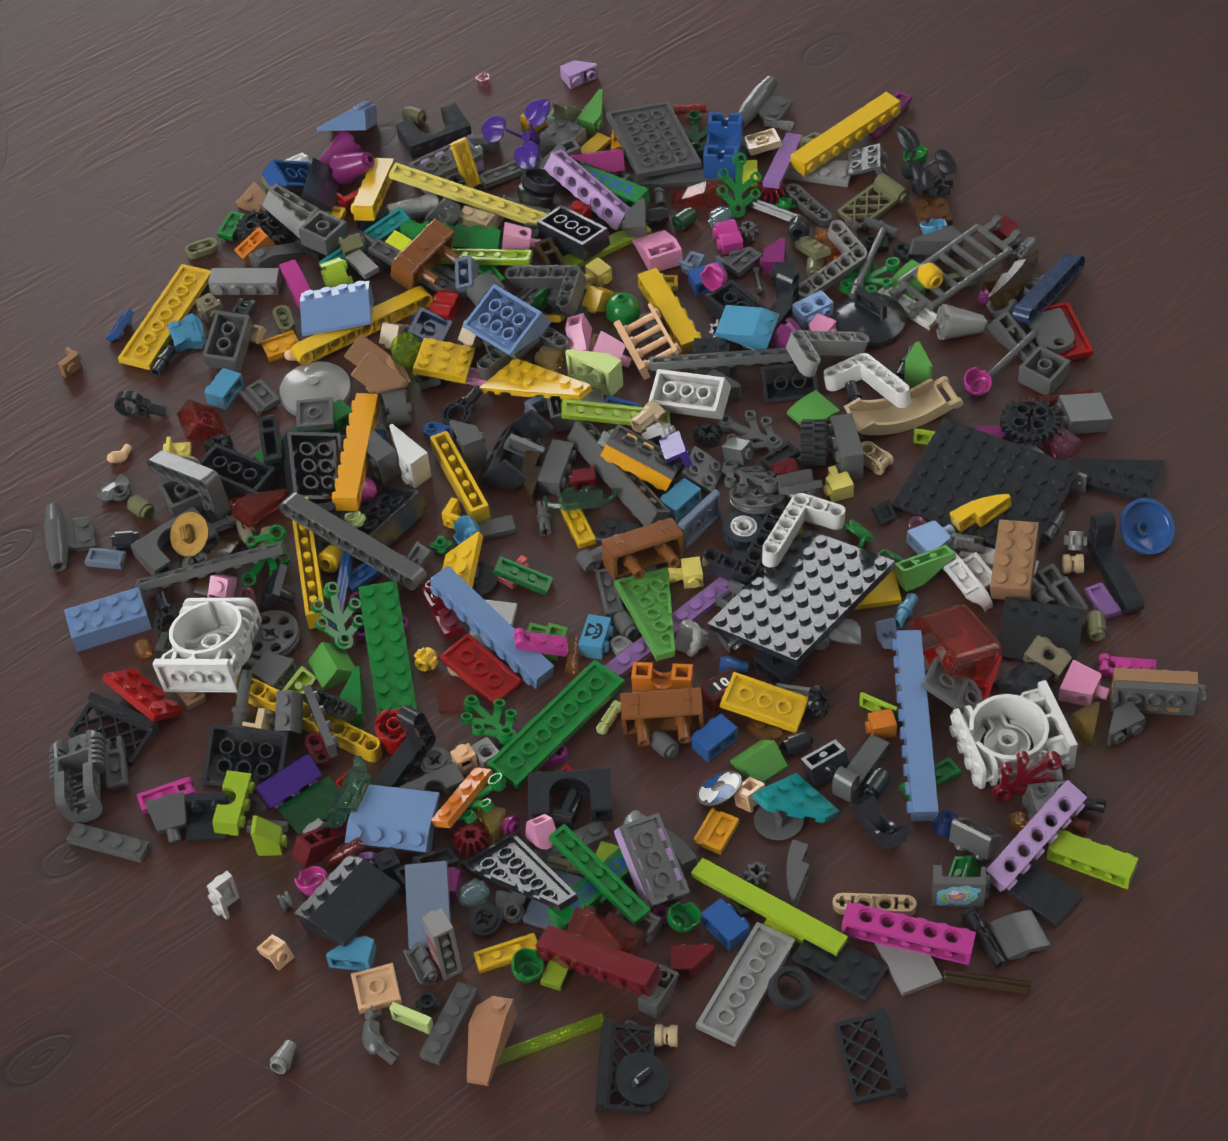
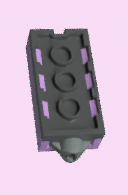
M467 139L477 171L480 172L484 170L482 146H474ZM450 144L409 163L411 168L447 180L453 175H460ZM421 189L426 195L432 194V192Z
M634 810L627 815L624 824L617 828L614 834L639 898L651 909L664 902H670L688 894L690 890L660 814L656 813L646 817L638 810Z

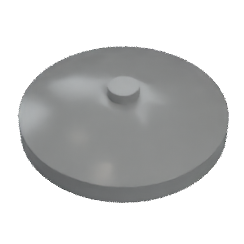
M311 362L307 365L298 366L285 376L280 385L282 404L287 411L295 416L296 400L333 397L334 402L341 399L344 403H347L351 395V383L348 374L341 367L329 362Z

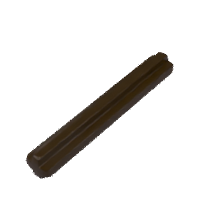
M945 969L943 981L948 983L1027 995L1031 991V982L950 969Z

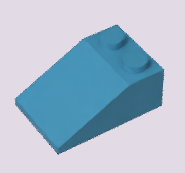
M726 305L715 335L754 350L767 349L779 314L765 308Z

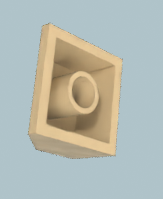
M465 205L460 211V218L457 221L458 224L466 225L468 228L481 226L483 229H489V227L498 228L505 218Z

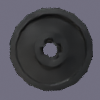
M526 168L521 177L522 183H520L518 188V197L522 201L534 206L545 207L551 205L558 180L550 176L544 169Z

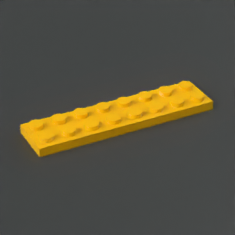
M181 264L119 355V363L147 370L153 367L157 356L161 355L172 338L167 324L173 321L179 322L187 316L195 304V300L199 298L207 286L211 273L210 270Z

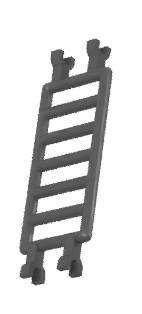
M995 215L985 226L976 224L897 280L899 286L890 289L888 294L891 295L890 298L898 301L902 295L908 292L919 300L907 306L910 310L908 316L914 319L924 308L935 309L1013 253L1011 247L1021 243V239L1018 238L1021 236V232L1016 229L1008 238L1003 241L992 234L994 230L997 231L1002 228V225L999 224L1002 218ZM979 232L1001 248L1003 252L995 255L971 236ZM966 241L988 257L990 261L984 265L958 245ZM953 250L978 270L970 274L945 254ZM940 259L965 279L957 283L943 272V281L952 288L947 292L942 291L939 287L930 289L939 296L932 302L908 284L907 281L913 277L917 279L918 268L921 265L929 262L934 263Z

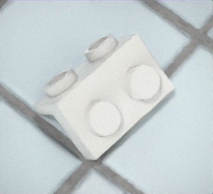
M658 422L647 427L646 432L642 433V437L650 439L661 435L664 438L675 433L676 430L673 425L671 426L670 422L663 425Z
M226 871L222 875H218L207 885L209 891L208 898L214 904L212 906L213 911L218 916L222 915L228 920L230 915L227 907L240 897L232 875Z

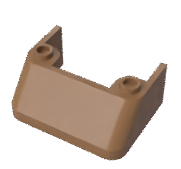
M362 334L344 355L346 359L357 366L351 373V376L366 386L365 389L371 394H381L406 388L411 382L405 367L398 360Z

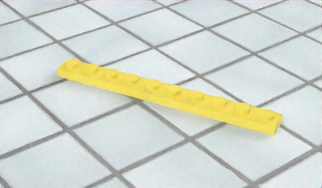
M396 162L389 172L390 179L523 224L537 225V221L547 215V213Z

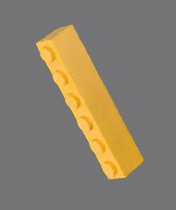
M374 158L375 164L366 172L365 180H362L361 188L359 187L358 195L355 196V201L351 204V213L354 214V220H375L393 180L389 178V172L394 166V159Z
M654 268L637 274L639 289L648 303H651L654 309L658 308L662 315L661 320L667 328L674 344L678 343L682 351L680 355L693 353L694 338H702V335L696 331L694 322L689 320L685 308L680 306L678 297L674 296L671 286L667 285L663 273L660 274L658 269Z
M447 430L430 436L432 451L466 514L477 523L491 520L488 503Z

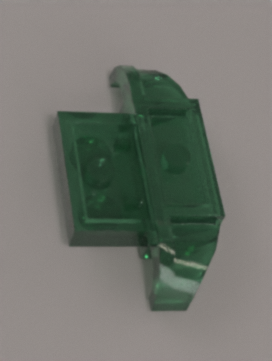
M585 485L583 489L575 490V487L564 488V491H560L561 494H557L558 502L549 501L547 496H543V499L548 507L563 509V511L596 508L610 503L617 495V488H613V492L609 496H603V490H598L597 487L594 488V485Z
M362 756L353 757L354 765L351 770H347L334 802L328 810L327 822H323L322 827L338 828L344 823L348 813H356L372 779L366 773V764Z

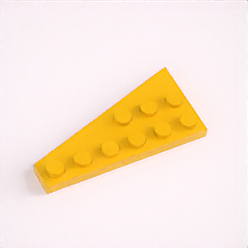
M520 359L510 361L508 365L479 387L483 394H487L488 391H493L496 395L507 392L511 396L536 397L537 395H543L544 398L560 396L561 399L578 401L582 400L592 391L590 384Z

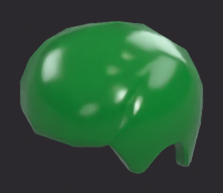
M921 144L916 148L912 161H918L921 165H924L928 160V149ZM904 151L903 159L906 164L912 151Z
M680 901L673 904L667 910L666 915L671 929L683 934L694 930L701 922L702 917L699 908L694 903L681 904Z
M523 948L517 950L512 958V973L520 982L532 983L539 980L543 975L544 961L539 958L537 951L534 949Z

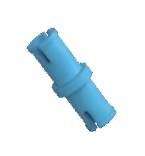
M908 593L904 602L898 606L897 613L894 616L896 628H902L906 619L912 615V609L919 600L915 594Z

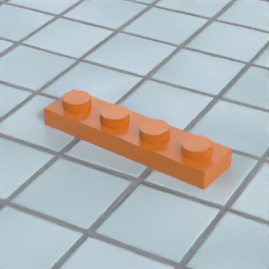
M475 767L432 818L431 821L434 827L451 828L488 783L489 777L493 775L492 770Z

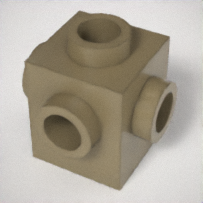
M211 292L195 300L198 315L201 319L204 318L208 324L213 322L216 310L222 311L223 309L222 302L216 299Z

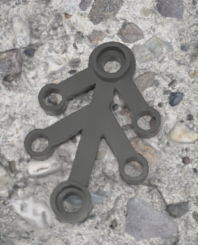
M754 410L745 412V420L749 423L750 428L733 422L727 415H724L723 419L718 421V425H720L723 432L735 430L744 434L742 436L729 434L727 441L731 437L750 440L753 450L767 448L771 452L783 445L782 438L774 434L770 417L765 416L761 419V426L765 428L767 435L760 433ZM759 440L761 442L753 443L752 441Z
M726 461L723 463L722 472L727 475L724 479L725 487H735L736 479L734 476L737 475L740 477L739 484L737 485L738 493L749 492L747 480L762 486L765 493H774L777 489L776 473L773 471L763 472V467L758 465L738 466L736 461Z

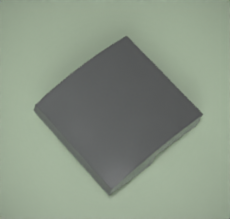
M1032 910L1013 913L989 923L1007 960L1026 958L1029 952L1047 950L1050 946Z

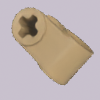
M865 441L861 443L864 453V466L871 469L874 473L882 475L885 468L894 463L893 456L876 446L873 442Z

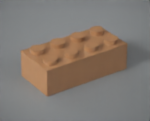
M999 519L990 582L992 599L1005 600L1006 597L1031 601L1039 540V522Z

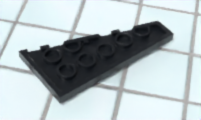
M1057 458L1081 468L1080 473L1087 475L1086 489L1130 501L1140 498L1152 499L1165 464V460Z

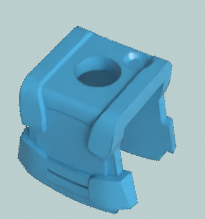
M191 313L179 322L173 321L167 324L174 341L176 353H182L192 348L201 349L206 345L203 325L197 315Z

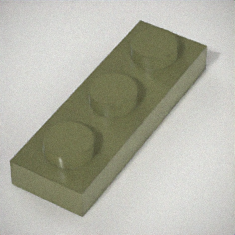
M809 236L801 237L799 241L794 242L795 249L815 260L831 255V250L828 246Z

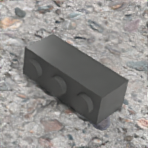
M552 440L537 480L539 492L560 496L562 490L566 488L567 476L572 472V462L576 461L577 451L574 448L573 442Z

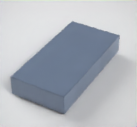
M90 548L85 559V565L122 570L127 554L126 551Z

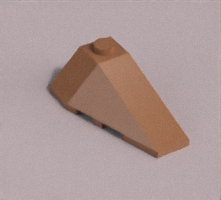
M491 996L476 1006L468 1028V1083L489 1085L517 1018L513 999Z

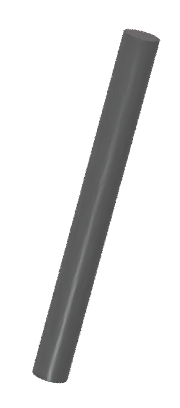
M1032 330L988 372L990 377L993 378L1037 336V333Z

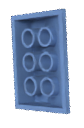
M363 101L353 106L347 112L317 127V131L367 130L377 124L376 104H372L371 101Z
M357 281L354 284H341L337 287H324L321 290H307L301 293L302 336L371 324L374 297L370 282Z
M493 284L462 326L509 356H513L539 338L551 322L541 311Z
M359 783L347 823L345 843L379 849L392 847L396 851L421 854L430 852L432 850L435 829L431 820L437 814L440 793Z

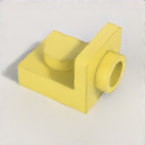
M167 437L166 444H163V450L175 455L191 456L192 445L191 442L172 443L171 437Z

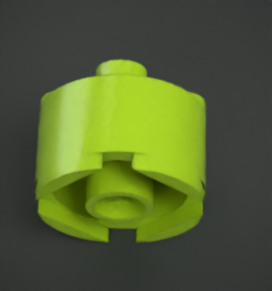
M338 257L319 264V267L324 269L321 270V274L326 287L332 288L341 284H353L351 276H348L346 273L348 267L345 259L343 260Z

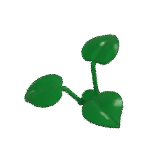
M851 519L850 524L844 523V530H850L859 537L860 543L858 548L862 549L865 541L869 544L871 543L868 537L874 541L876 540L870 531L855 520ZM883 549L877 553L880 556L884 554L893 557L898 561L904 560L901 556L888 549Z

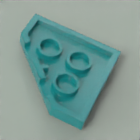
M797 773L754 792L753 799L761 807L773 813L779 810L787 812V816L796 818L812 817L815 818V822L819 823L830 821L839 814V810Z

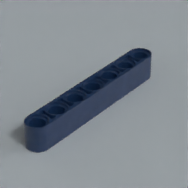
M1065 253L1015 306L1012 314L1015 321L1032 324L1082 271L1085 257Z

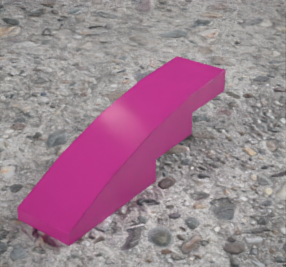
M294 259L280 264L279 268L300 310L301 293L311 289Z

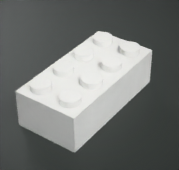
M657 369L649 401L654 399L663 409L670 410V413L722 420L731 385L725 377Z

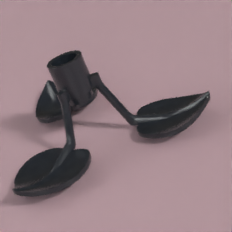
M905 126L894 127L900 146L905 151H912L910 158L906 161L907 165L901 169V173L906 179L913 177L916 192L928 190L935 184L932 173L926 167L937 163L938 170L943 174L950 175L957 171L955 160L949 152L943 149L935 152L936 160L923 166L918 161H912L916 148L920 146L917 134Z

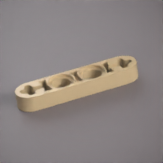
M838 893L833 897L832 905L835 913L844 915L847 902L854 901V903H859L860 901H867L870 904L869 907L881 908L879 904L886 901L891 904V907L884 909L885 911L903 913L910 917L915 914L917 907L915 898L910 895ZM840 901H844L843 907L840 906ZM905 903L909 904V909L905 908Z

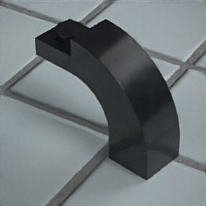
M864 795L849 805L850 810L862 829L875 843L886 850H892L907 840L906 837L912 833L909 826L897 825L889 820L881 810L874 795Z

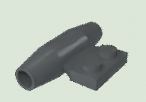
M767 76L754 87L742 103L738 113L743 115V128L758 115L762 121L766 117L779 122L792 107L793 101L779 95L772 96L777 85V80L774 77Z
M52 503L46 506L44 518L46 552L51 568L54 571H63L67 568L69 549L80 552L96 548L92 516L78 517L66 523L59 504Z

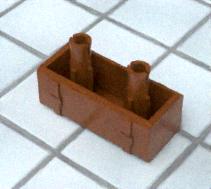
M434 219L392 261L391 278L408 290L413 289L422 279L435 286L440 276L430 270L443 257L454 265L455 259L460 258L459 254L451 250L453 248L455 232L437 219Z
M672 517L619 535H612V537L602 540V562L613 579L632 574L638 580L644 577V569L665 562L668 563L670 568H675L680 563L679 558L684 556L683 532Z
M701 687L620 693L623 734H637L639 746L650 745L649 732L678 730V742L689 743L691 741L690 729H702L704 727Z

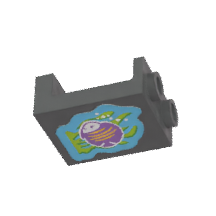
M933 865L932 906L984 907L985 899H989L990 875H986V867H981L980 877L942 876V865Z

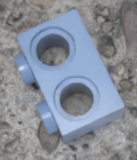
M822 290L792 304V317L803 329L809 327V323L817 313L826 317L833 315V301Z

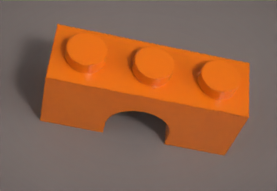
M633 662L631 675L632 691L645 692L684 689L685 687L693 688V664H673L670 672L662 673L654 669L653 663Z

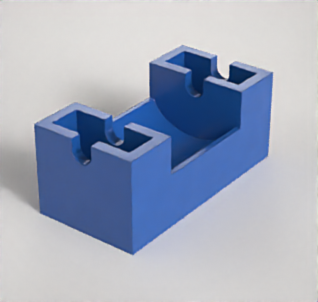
M709 112L707 145H705L703 156L704 178H719L717 175L718 171L725 168L729 172V177L735 179L736 166L732 163V157L736 153L741 152L743 138L742 113H729V117L724 118L723 113ZM721 171V175L725 177V172Z

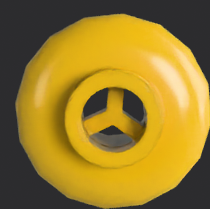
M929 262L918 268L917 280L927 289L937 288L943 281V272L934 263Z
M336 545L327 546L318 555L320 568L329 573L336 572L340 568L343 550Z

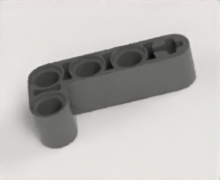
M873 734L870 735L848 767L840 766L833 777V794L849 803H853L861 793V786L871 771L878 768L888 755L891 743Z

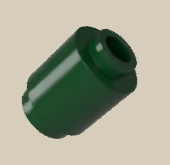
M691 207L683 209L672 217L673 227L683 231L695 222L697 213Z

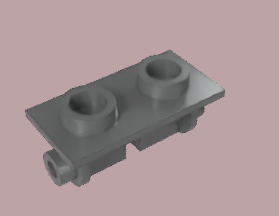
M416 942L413 944L412 950H403L407 962L411 966L420 985H437L435 980L438 978V970L435 968L432 960L427 959L429 954L424 944Z

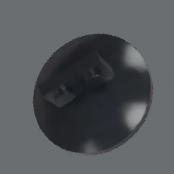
M858 287L855 290L854 299L849 297L838 306L835 313L836 329L840 332H861L869 337L867 347L888 345L904 331L906 313L902 305L897 300L890 298V296L881 293H870Z

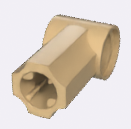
M652 399L644 406L640 413L630 420L632 429L635 432L641 433L652 423L656 424L667 412Z

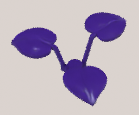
M534 100L526 107L525 118L530 121L531 131H526L523 135H520L505 128L506 120L503 117L493 116L485 121L482 126L481 132L484 138L490 143H496L502 139L504 131L521 138L523 144L515 149L514 160L524 169L535 168L539 156L538 145L540 138L535 134L536 130H534L533 125L539 127L545 122L550 110V100Z

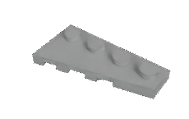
M848 160L828 161L805 177L792 169L790 165L784 179L848 188L852 175L848 173Z

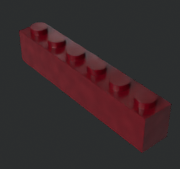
M551 925L546 927L535 945L539 956L547 962L553 961L563 968L575 969L582 975L594 976L601 982H610L617 988L629 989L639 996L651 997L663 977L656 963Z

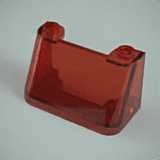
M957 604L918 616L909 628L910 630H921V636H924L926 633L934 635L947 651L942 659V665L946 673L952 677L986 681L1001 655V645L966 605Z

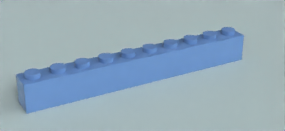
M900 630L896 632V638H892V650H896L894 668H898V673L895 674L896 686L899 685L897 703H901V709L898 710V718L903 724V727H900V739H904L902 758H906V764H903V774L908 779V782H905V794L909 795L907 814L911 813V821H936L939 811L927 690L921 687L925 678L921 630Z

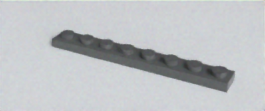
M786 348L650 357L649 365L650 371L657 372V369L680 371L685 368L697 370L701 367L752 366L758 363L769 365L773 362L786 364L793 360Z
M283 541L137 579L135 588L139 587L140 592L147 593L156 587L166 588L175 582L185 583L190 578H203L212 572L222 573L227 568H241L246 563L252 562L256 564L269 557L275 559L283 554L285 547Z

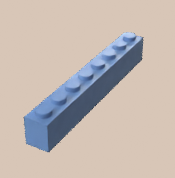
M449 566L431 578V592L436 597L439 596L448 609L456 612L457 617L462 622L465 621L474 634L480 635L484 643L488 647H492L500 659H505L509 663L510 668L523 677L526 684L532 685L537 689L553 676L554 665L541 653L516 649V639L513 634L515 628Z

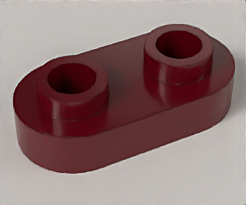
M320 732L308 734L305 738V745L314 763L319 768L329 766L332 763L333 757L330 758Z

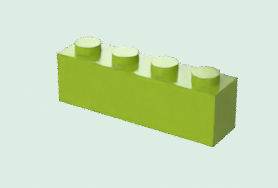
M1057 830L1058 837L1048 847L1047 860L1122 888H1129L1137 868V857L1130 853L1115 850L1108 845L1093 842L1089 838L1079 837L1069 831Z

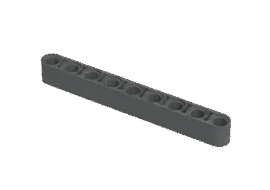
M292 493L280 504V510L284 515L392 580L397 581V583L407 589L415 590L426 579L427 573L421 566L300 494Z

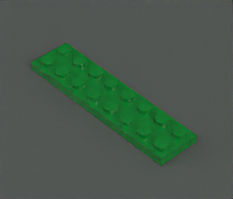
M397 581L360 586L358 589L377 716L386 709L390 711L399 710L404 705L417 710Z
M594 660L487 763L488 768L494 773H501L508 783L519 789L528 780V773L536 772L625 685V680Z

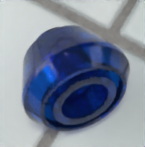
M950 810L940 812L933 820L934 831L942 837L950 838L952 821L958 818L956 813Z

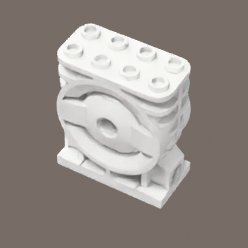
M187 598L184 601L179 616L174 620L169 630L172 649L164 653L161 659H155L152 664L164 692H238L239 684L237 679L242 669L241 667L251 655L252 641L262 622L258 608L253 600L250 598Z
M1046 680L1038 682L1037 689L1022 692L1020 696L1012 694L992 696L976 704L974 710L968 705L965 706L964 713H961L957 708L953 709V714L950 715L952 726L949 727L951 736L956 738L958 751L964 755L965 767L971 771L972 782L979 789H984L987 781H989L991 786L997 785V781L1001 779L999 766L1003 762L1012 764L1013 773L1009 775V782L1014 780L1018 765L1016 754L1020 751H1026L1029 755L1030 761L1026 766V771L1042 762L1049 751H1056L1060 754L1062 765L1065 766L1066 770L1074 768L1078 744ZM986 733L985 738H984V745H983V744L981 743V739H982V737L984 736V734ZM1030 739L1032 740L1033 747H1034V749H1032L1031 751H1030V746H1031Z

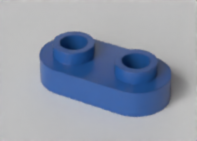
M428 422L423 427L424 436L429 440L430 436L446 430L452 439L451 429L448 425Z

